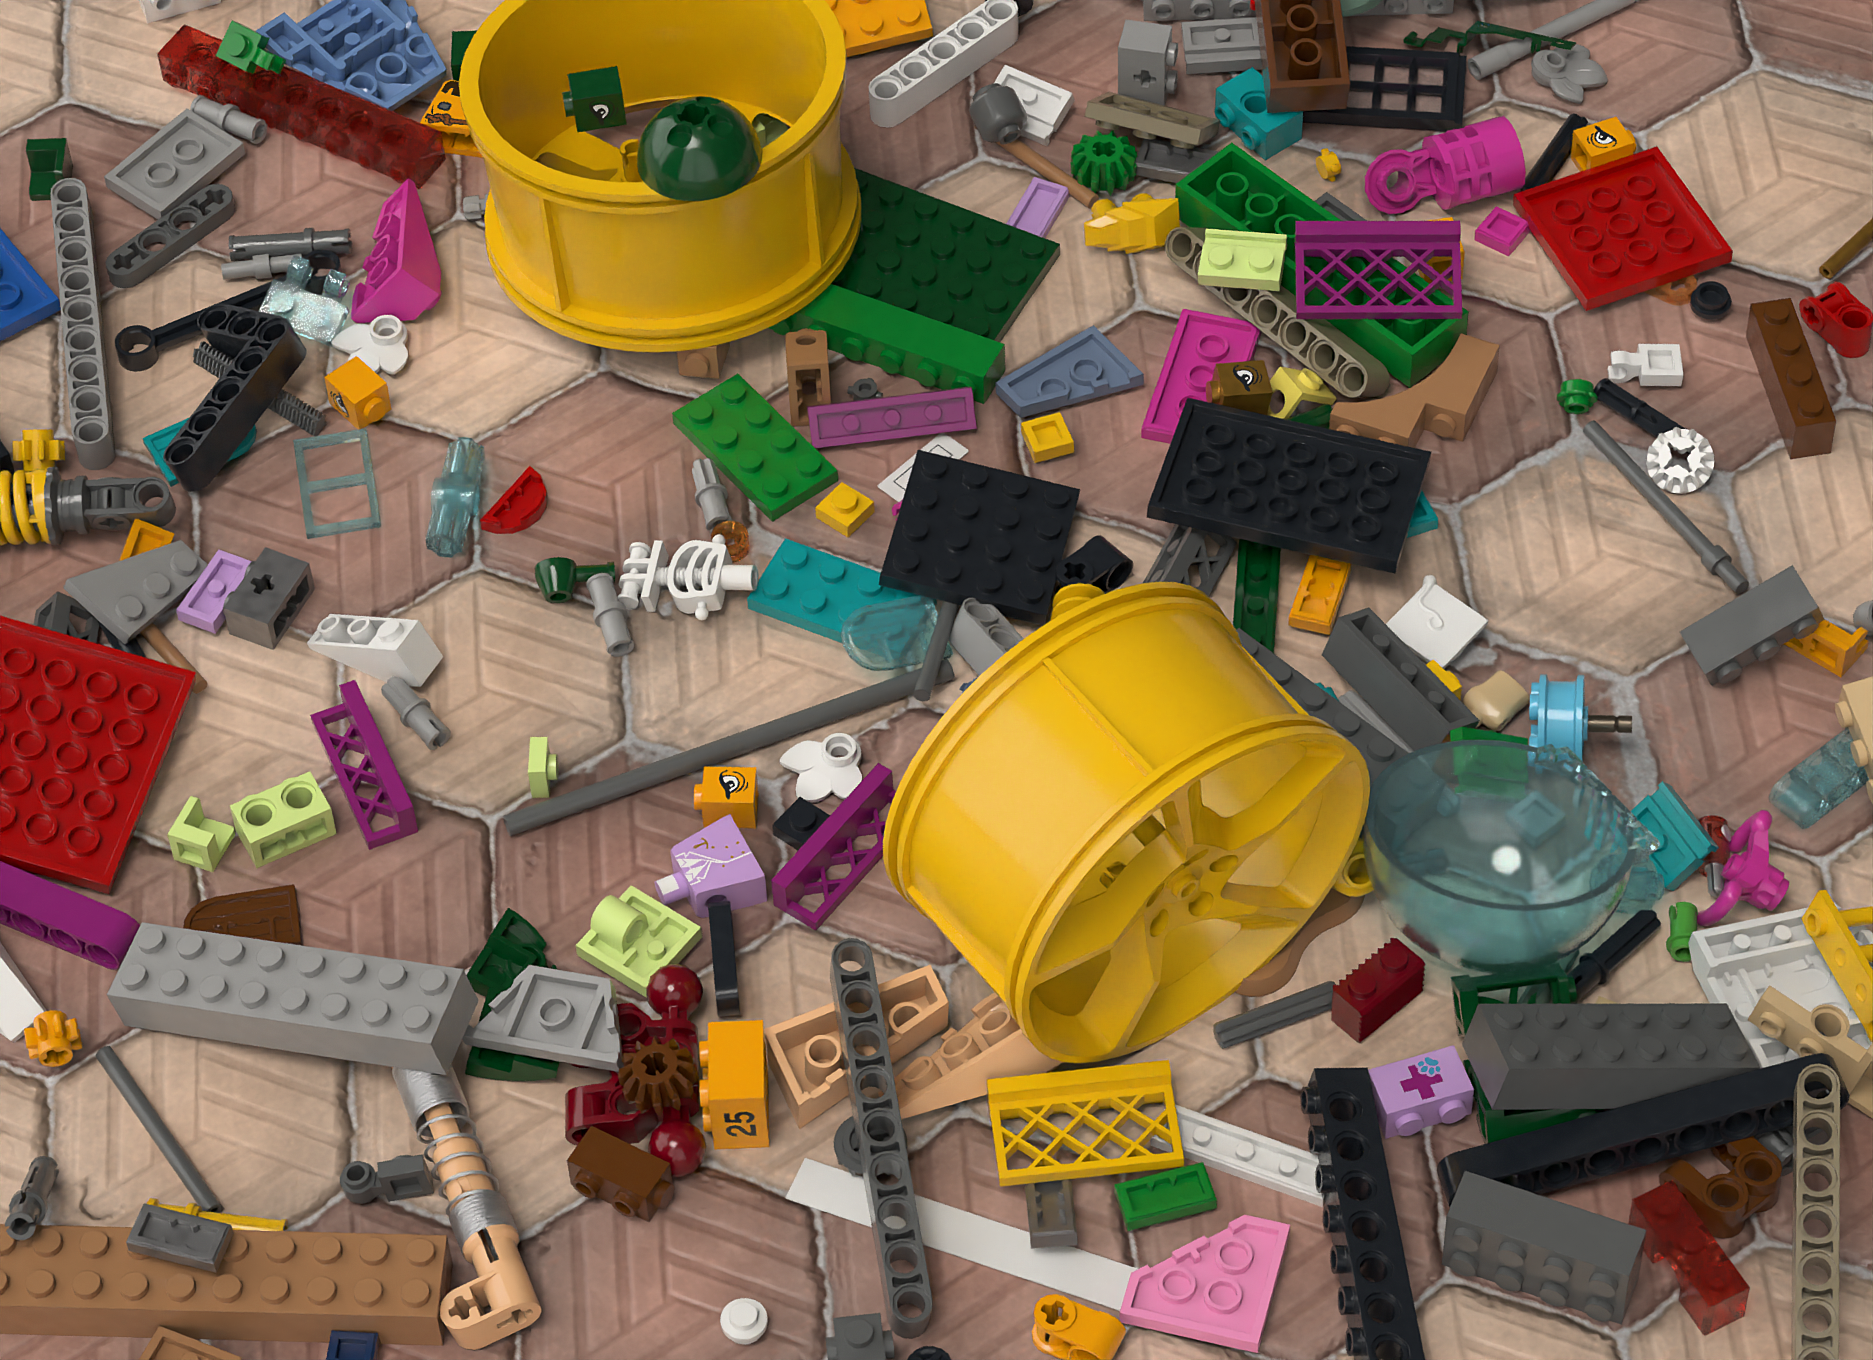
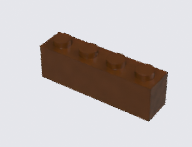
M1791 298L1751 303L1746 339L1789 458L1797 459L1830 454L1836 419Z

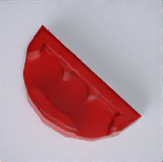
M529 466L480 519L481 529L494 534H513L528 529L537 522L547 508V490L541 475Z

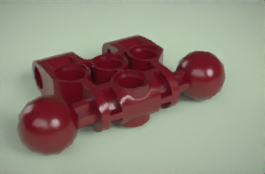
M669 964L660 967L650 976L646 990L648 1004L662 1019L652 1020L650 1016L633 1003L617 1004L622 1055L623 1053H636L635 1046L637 1041L645 1046L652 1045L655 1035L661 1040L662 1045L674 1038L679 1043L680 1049L687 1048L693 1058V1066L697 1070L698 1079H696L697 1083L692 1085L694 1090L692 1099L680 1098L681 1106L679 1111L670 1105L664 1107L661 1117L655 1112L654 1107H651L642 1114L637 1109L636 1103L629 1104L624 1098L623 1086L620 1085L618 1079L619 1072L609 1070L611 1078L607 1082L574 1087L565 1094V1138L573 1145H578L589 1128L593 1126L628 1144L640 1143L659 1122H662L652 1132L648 1153L670 1163L671 1175L673 1177H682L692 1174L702 1164L706 1152L704 1135L699 1128L690 1122V1117L699 1111L698 1028L689 1021V1017L700 1006L703 986L697 974L686 965ZM636 1032L634 1035L625 1036L628 1033ZM568 1063V1064H570V1065H572V1066H574V1067H579V1068H594V1067H588V1066H583V1065H577V1064ZM631 1110H638L633 1114H625L626 1112Z

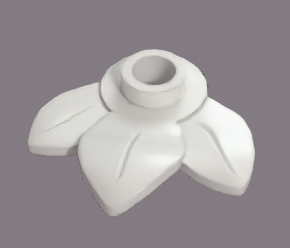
M392 315L379 316L370 325L354 324L341 331L331 341L334 348L350 354L348 361L357 356L376 374L382 369L394 375L405 366L408 360V351L405 347L408 339L407 329L397 317Z
M844 733L831 734L822 743L810 740L800 742L786 751L780 758L782 766L800 774L796 784L797 799L802 797L810 803L824 800L832 792L845 800L862 781V774L858 768L861 761L860 746L851 736Z

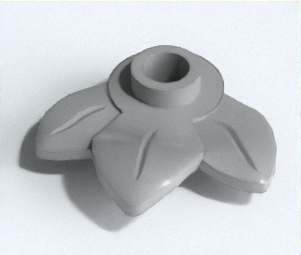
M1578 44L1571 50L1556 47L1554 50L1538 51L1531 61L1532 76L1537 82L1551 87L1559 97L1580 104L1582 102L1583 88L1606 85L1608 81L1603 68L1595 61L1589 59L1590 50Z

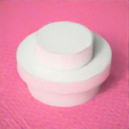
M740 1298L725 1306L721 1313L720 1322L723 1333L735 1343L746 1345L757 1341L763 1335L767 1328L768 1318L765 1308L758 1301Z

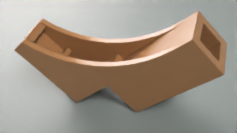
M1461 333L1445 361L1431 375L1413 387L1377 400L1352 403L1336 402L1330 413L1329 429L1412 448L1416 447L1424 430L1463 442L1497 374L1500 345Z

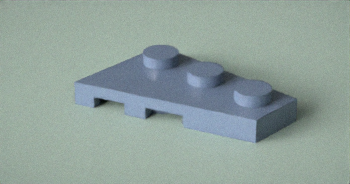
M1093 325L995 382L996 394L1022 418L1144 385V374Z

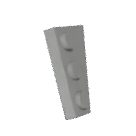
M182 540L69 578L63 589L126 645L186 595L208 564Z

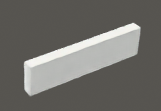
M1175 1104L1184 1158L1198 1163L1203 1162L1206 1166L1323 1207L1325 1203L1324 1193H1318L1315 1185V1171L1319 1164L1316 1154ZM1157 1135L1153 1136L1151 1146L1172 1152L1170 1143Z

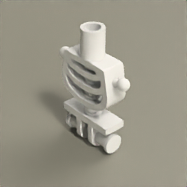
M720 534L715 535L712 542L693 540L683 544L674 554L669 567H666L669 555L663 541H654L652 552L647 544L635 542L629 548L630 558L626 559L623 564V572L625 574L619 580V587L622 591L618 595L619 602L625 605L626 609L632 610L638 607L639 600L637 597L638 594H641V599L647 612H655L661 586L666 585L669 587L678 610L689 614L695 613L697 619L705 620L708 617V611H716L722 608L726 590H756L758 585V569L756 565H732V559L725 545V537ZM680 586H686L688 592H681Z

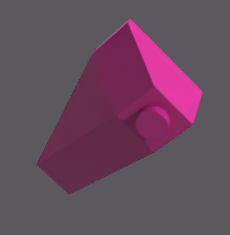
M408 178L383 203L372 236L377 241V244L374 246L371 255L365 258L362 266L363 269L368 271L365 284L360 282L356 285L353 293L351 319L356 323H370L382 315H392L400 321L415 320L425 309L431 310L441 297V269L415 182Z

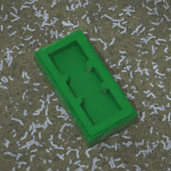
M1203 1162L1114 1184V1194L1127 1231L1217 1209V1199Z

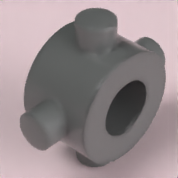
M872 378L860 379L853 386H849L847 390L848 394L853 395V401L883 397V393L877 392V385Z

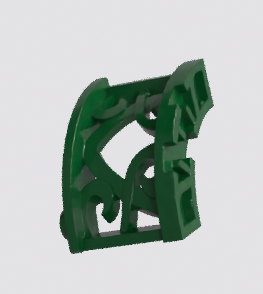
M1555 963L1549 964L1547 967L1470 977L1469 974L1451 977L1458 1036L1463 1035L1465 1038L1478 1004L1505 1003L1489 997L1478 996V993L1510 989L1508 1004H1517L1519 987L1548 983L1552 1004H1571L1577 1001L1573 976H1567L1560 964ZM1538 992L1531 995L1527 1004H1536ZM1469 1059L1463 1061L1465 1071L1474 1088L1473 1097H1475L1478 1110L1476 1120L1484 1144L1604 1112V1109L1492 1110Z

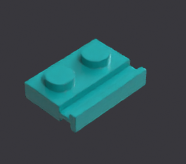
M1662 781L1658 785L1659 789L1652 796L1647 795L1617 825L1666 889L1674 891L1705 862L1704 858L1711 851L1716 852L1719 847L1673 787Z

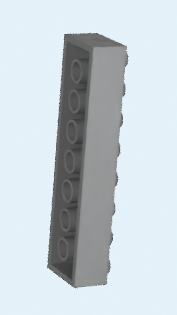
M143 922L107 993L124 1026L447 1075L479 1001L464 969Z

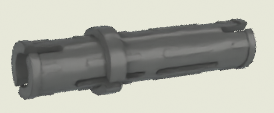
M305 228L304 232L248 236L231 235L229 236V249H233V252H230L229 255L231 261L253 259L254 255L269 254V257L293 254L305 256L315 250H329L335 254H351L352 240H349L351 238V231L349 228L330 231H315L314 228Z
M39 1156L31 1162L21 1190L17 1191L9 1204L10 1214L6 1219L5 1227L9 1226L6 1232L13 1239L26 1240L34 1234L36 1224L44 1219L48 1209L47 1199L52 1185L59 1174V1169L55 1170L58 1164L51 1157Z

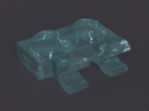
M294 255L287 270L285 283L273 279L259 311L287 318L296 334L333 347L331 341L341 332L350 312L347 306L341 304L350 282L345 280L346 274L331 269L326 277L322 296L307 292L304 289L311 278L313 268L309 266V260Z

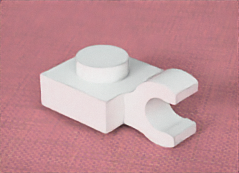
M1638 344L1637 353L1613 351L1610 354L1612 366H1608L1607 371L1608 379L1613 383H1625L1633 377L1639 376L1640 386H1681L1683 368L1679 344Z

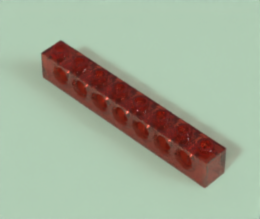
M184 24L157 53L163 81L167 82L170 86L184 89L198 96H205L207 99L222 105L233 104L238 106L242 113L265 120L269 128H276L290 134L299 141L309 142L327 150L332 155L342 156L358 163L365 169L375 170L391 177L398 183H404L409 178L415 182L416 188L420 190L446 160L441 131L283 66L280 74L272 70H266L258 65L254 74L246 72L216 56L222 43L221 39Z

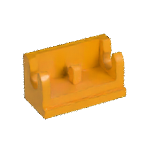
M1823 620L1818 623V628L1809 636L1802 639L1794 637L1784 643V645L1841 678L1868 648L1869 641L1864 638L1869 631L1859 627L1851 635L1829 621Z

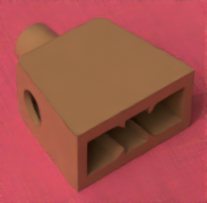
M805 328L798 332L785 334L792 426L809 425L807 406L831 403L826 331ZM806 382L816 383L817 392L811 395L802 393V384Z

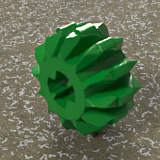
M1098 130L1094 137L1082 135L1080 143L1073 145L1071 152V174H1073V178L1080 185L1091 188L1096 194L1100 191H1106L1111 196L1115 188L1125 191L1128 182L1134 181L1137 173V164L1135 163L1137 152L1135 151V146L1130 145L1128 136L1117 138L1114 130L1108 135H1102Z

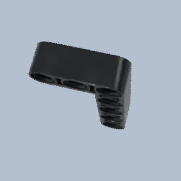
M224 303L211 305L200 313L197 325L209 344L234 360L164 451V461L184 490L188 492L199 491L213 481L303 362L307 350L287 318Z

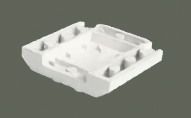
M1834 903L1838 911H1840L1841 907ZM1808 908L1694 931L1688 942L1693 972L1709 1003H1727L1760 1069L1800 1058L1795 1051L1777 1039L1766 1036L1756 1025L1748 1021L1749 1016L1769 985L1809 1012L1822 1004L1838 1007L1846 1014L1849 1020L1850 1028L1847 1037L1865 1049H1868L1872 1044L1815 942L1806 931L1801 918ZM1865 926L1849 927L1859 946L1873 944V933ZM1870 962L1869 964L1873 969V962Z

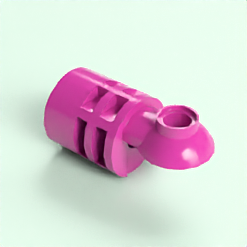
M1504 116L1495 117L1466 125L1464 128L1448 130L1439 135L1427 136L1423 139L1422 149L1412 152L1403 149L1389 150L1377 156L1366 172L1365 192L1369 202L1377 210L1388 214L1403 213L1413 208L1421 198L1433 195L1435 201L1442 209H1451L1464 203L1476 202L1478 199L1490 198L1522 189L1525 184L1526 175L1523 151L1516 131L1510 121ZM1397 171V182L1394 186L1387 188L1388 177L1391 173Z

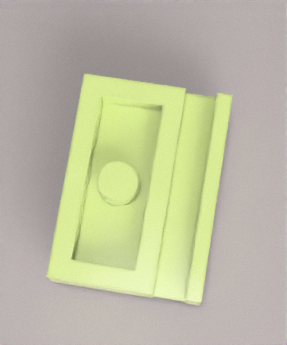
M1206 229L1205 242L1203 243L1198 270V285L1280 291L1285 251L1287 250V235Z

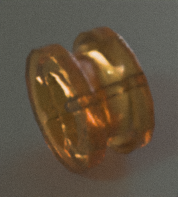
M724 521L713 528L711 541L717 534L723 535L725 540L734 539L733 545H726L732 563L738 562L748 555L750 549L748 530L743 524L736 521Z

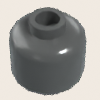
M993 83L982 87L973 96L969 113L983 140L990 143L1000 142V144H1009L1020 137V130L1026 124L1027 114L1013 88Z

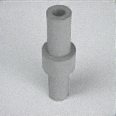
M269 254L254 255L253 260L221 264L223 280L255 276L256 279L272 278V273L300 270L302 255L293 254L269 257Z

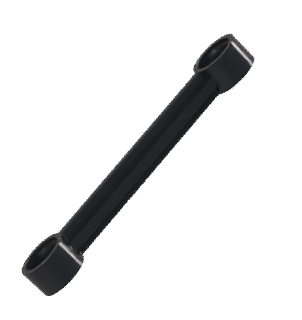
M329 250L312 251L301 260L300 270L219 303L259 311L305 291L318 296L332 294L343 283L340 259ZM319 269L333 270L325 276H314L318 273L317 270ZM205 309L153 330L142 325L124 328L115 338V347L120 365L124 369L133 372L147 370L157 362L159 351L203 334L197 325V319ZM133 345H148L146 349L140 352H129L134 349Z

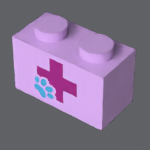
M1454 1045L1368 1070L1378 1123L1385 1139L1397 1135H1413L1422 1128L1442 1122L1446 1124L1454 1123L1472 1113L1474 1088Z

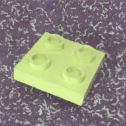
M631 885L620 898L609 895L599 903L591 918V929L576 944L577 956L647 998L646 990L650 976L660 967L678 964L702 938L701 927Z

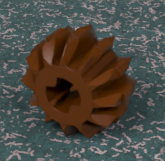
M656 1035L652 1040V1045L645 1046L637 1041L635 1046L636 1053H623L622 1062L624 1067L620 1068L618 1073L620 1085L623 1086L624 1098L629 1104L636 1103L637 1109L642 1114L651 1107H654L655 1112L661 1117L664 1107L669 1105L679 1111L681 1106L680 1098L692 1099L694 1092L692 1085L697 1083L696 1079H698L696 1067L693 1066L692 1054L687 1048L680 1049L679 1043L674 1038L664 1045L661 1044V1040Z

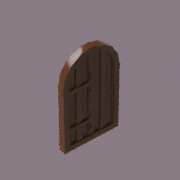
M294 884L212 897L194 906L184 919V929L302 945L299 924L300 914L298 912Z

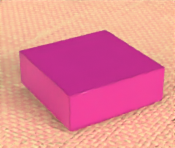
M1496 206L1475 230L1474 240L1509 257L1530 232L1529 224L1525 219Z

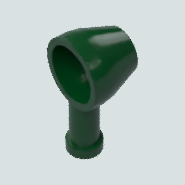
M554 557L540 561L534 568L536 582L545 600L550 603H563L570 600L576 582H587L590 577L599 573H608L613 577V583H615L614 562L600 565H576L569 558Z

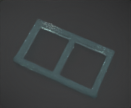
M362 428L293 440L307 539L380 528L381 519L367 430ZM360 441L365 473L311 482L307 481L303 450ZM367 484L372 517L314 526L310 493Z

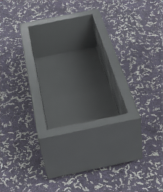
M1465 1171L1446 1216L1442 1265L1450 1267L1460 1275H1474L1495 1282L1505 1290H1519L1540 1297L1550 1305H1564L1585 1312L1595 1320L1612 1321L1622 1325L1639 1279L1647 1230Z

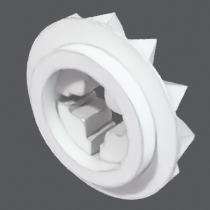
M1675 427L1666 433H1659L1657 439L1649 446L1646 465L1651 479L1657 486L1667 492L1683 494L1700 488L1709 479L1714 467V454L1707 438H1704L1694 429L1688 430ZM1670 448H1673L1674 451L1677 450L1680 454L1691 451L1687 458L1690 473L1680 465H1676L1673 468L1669 467V464L1673 461Z

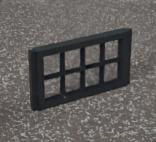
M1346 46L1350 77L1346 109L1303 111V123L1436 131L1462 128L1467 56H1461L1457 52Z

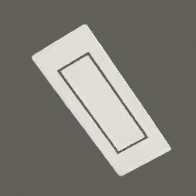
M940 433L921 449L922 451L960 459L968 453V449L945 433ZM916 454L878 485V488L898 502L904 497Z

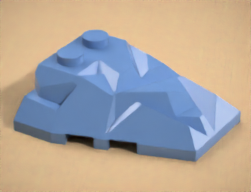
M332 0L298 23L294 22L284 12L256 30V32L270 38L266 49L286 59V65L386 114L391 113L445 77L447 69L428 33H423L417 23L418 15L414 7H409L406 0Z

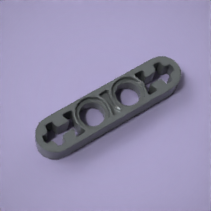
M212 184L204 187L113 251L105 262L109 281L112 285L118 288H131L138 285L228 221L235 213L234 199L229 187L222 184ZM183 221L196 222L190 229L181 230L176 228ZM154 242L166 244L159 251L146 250V247Z

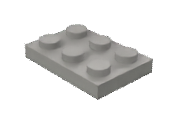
M186 108L104 176L106 187L159 220L209 185L245 155L244 144Z

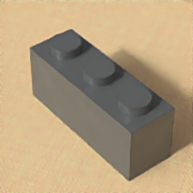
M1792 565L1681 630L1680 634L1713 686L1718 682L1723 684L1734 680L1743 672V667L1755 660L1765 661L1773 657L1780 651L1782 644L1794 637L1802 639L1809 636L1818 628V623L1825 619Z

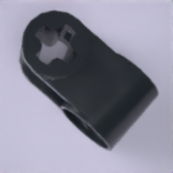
M1097 535L1086 542L1083 547L1058 563L1056 578L1060 584L1056 588L1055 594L1061 588L1077 583L1091 584L1099 587L1106 594L1120 587L1127 580L1133 569V561L1103 536Z

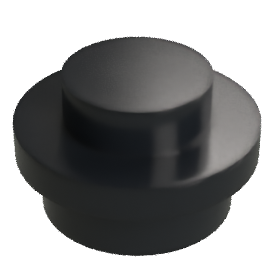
M1715 281L1704 282L1691 295L1690 306L1692 311L1704 319L1714 320L1722 318L1731 309V296L1727 288L1721 283Z

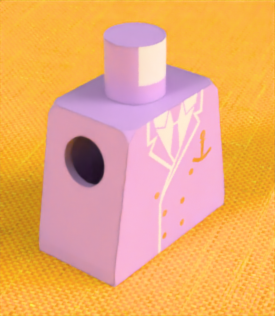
M730 814L673 846L671 849V859L674 874L654 882L657 894L663 905L666 906L686 897L696 916L701 918L709 917L708 903L730 901L731 911L767 901L765 875Z

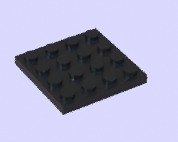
M917 450L881 570L879 585L961 606L965 599L975 598L980 604L993 605L1003 616L1045 625L1057 581L1056 568L1064 555L1080 489Z

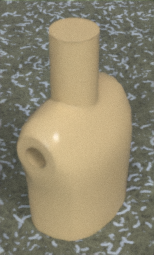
M1501 670L1494 673L1482 684L1471 688L1463 698V704L1480 720L1477 727L1483 724L1494 731L1503 729L1512 717L1529 704L1530 701L1525 689L1509 674Z

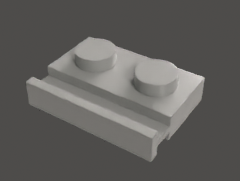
M1256 17L1181 22L1186 74L1243 71L1251 67L1255 70L1262 69Z

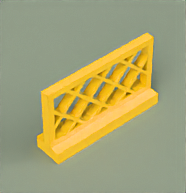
M1169 1060L986 1079L988 1112L992 1127L1000 1187L1184 1167V1155L1171 1084ZM1164 1102L1165 1110L1155 1121L1138 1111L1144 1104ZM1114 1108L1120 1112L1109 1126L1092 1116V1114L1098 1109ZM1068 1113L1075 1117L1063 1131L1046 1119L1052 1114ZM1023 1118L1029 1123L1018 1135H1015L1001 1126V1120ZM1129 1118L1146 1128L1135 1142L1118 1132ZM1083 1124L1100 1133L1089 1147L1072 1137ZM1038 1128L1054 1138L1043 1152L1026 1142ZM1154 1135H1157L1171 1144L1172 1152L1153 1154L1143 1147ZM1109 1139L1126 1149L1120 1158L1107 1159L1097 1152ZM1004 1141L1009 1143L1005 1148ZM1063 1145L1080 1154L1074 1163L1061 1164L1051 1157ZM1017 1150L1034 1159L1028 1168L1007 1170L1006 1161Z

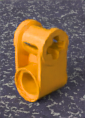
M1046 1295L1035 1304L1033 1313L1035 1324L1032 1330L1033 1343L1041 1352L1062 1360H1112L1126 1334L1124 1325L1116 1317L1102 1311L1093 1310L1063 1295ZM1059 1307L1062 1309V1316H1058ZM1046 1333L1050 1334L1049 1342L1046 1341Z

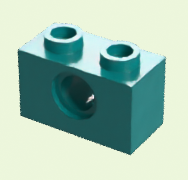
M1253 67L1216 88L1214 109L1216 118L1220 120L1222 126L1228 127L1241 138L1243 144L1248 149L1254 150L1264 160L1269 159L1302 139L1303 111L1267 113L1263 76Z

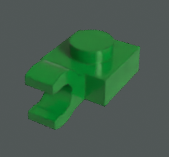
M233 20L216 54L217 57L254 74L257 65L280 74L286 62V59L265 49L270 38Z

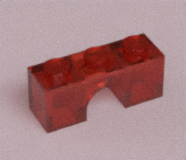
M1671 1180L1632 1199L1628 1224L1647 1230L1643 1251L1652 1264L1664 1258L1669 1262L1676 1274L1680 1287L1678 1300L1702 1334L1706 1336L1744 1317L1750 1290L1749 1285L1675 1183Z

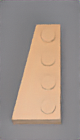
M931 965L878 985L891 1064L893 1065L948 1026L949 1001ZM834 1002L764 1029L767 1062L799 1129L849 1095ZM857 1002L847 1006L855 1013H864L869 1010L865 1004ZM862 1044L854 1048L857 1053L863 1056H869L877 1052L869 1045Z

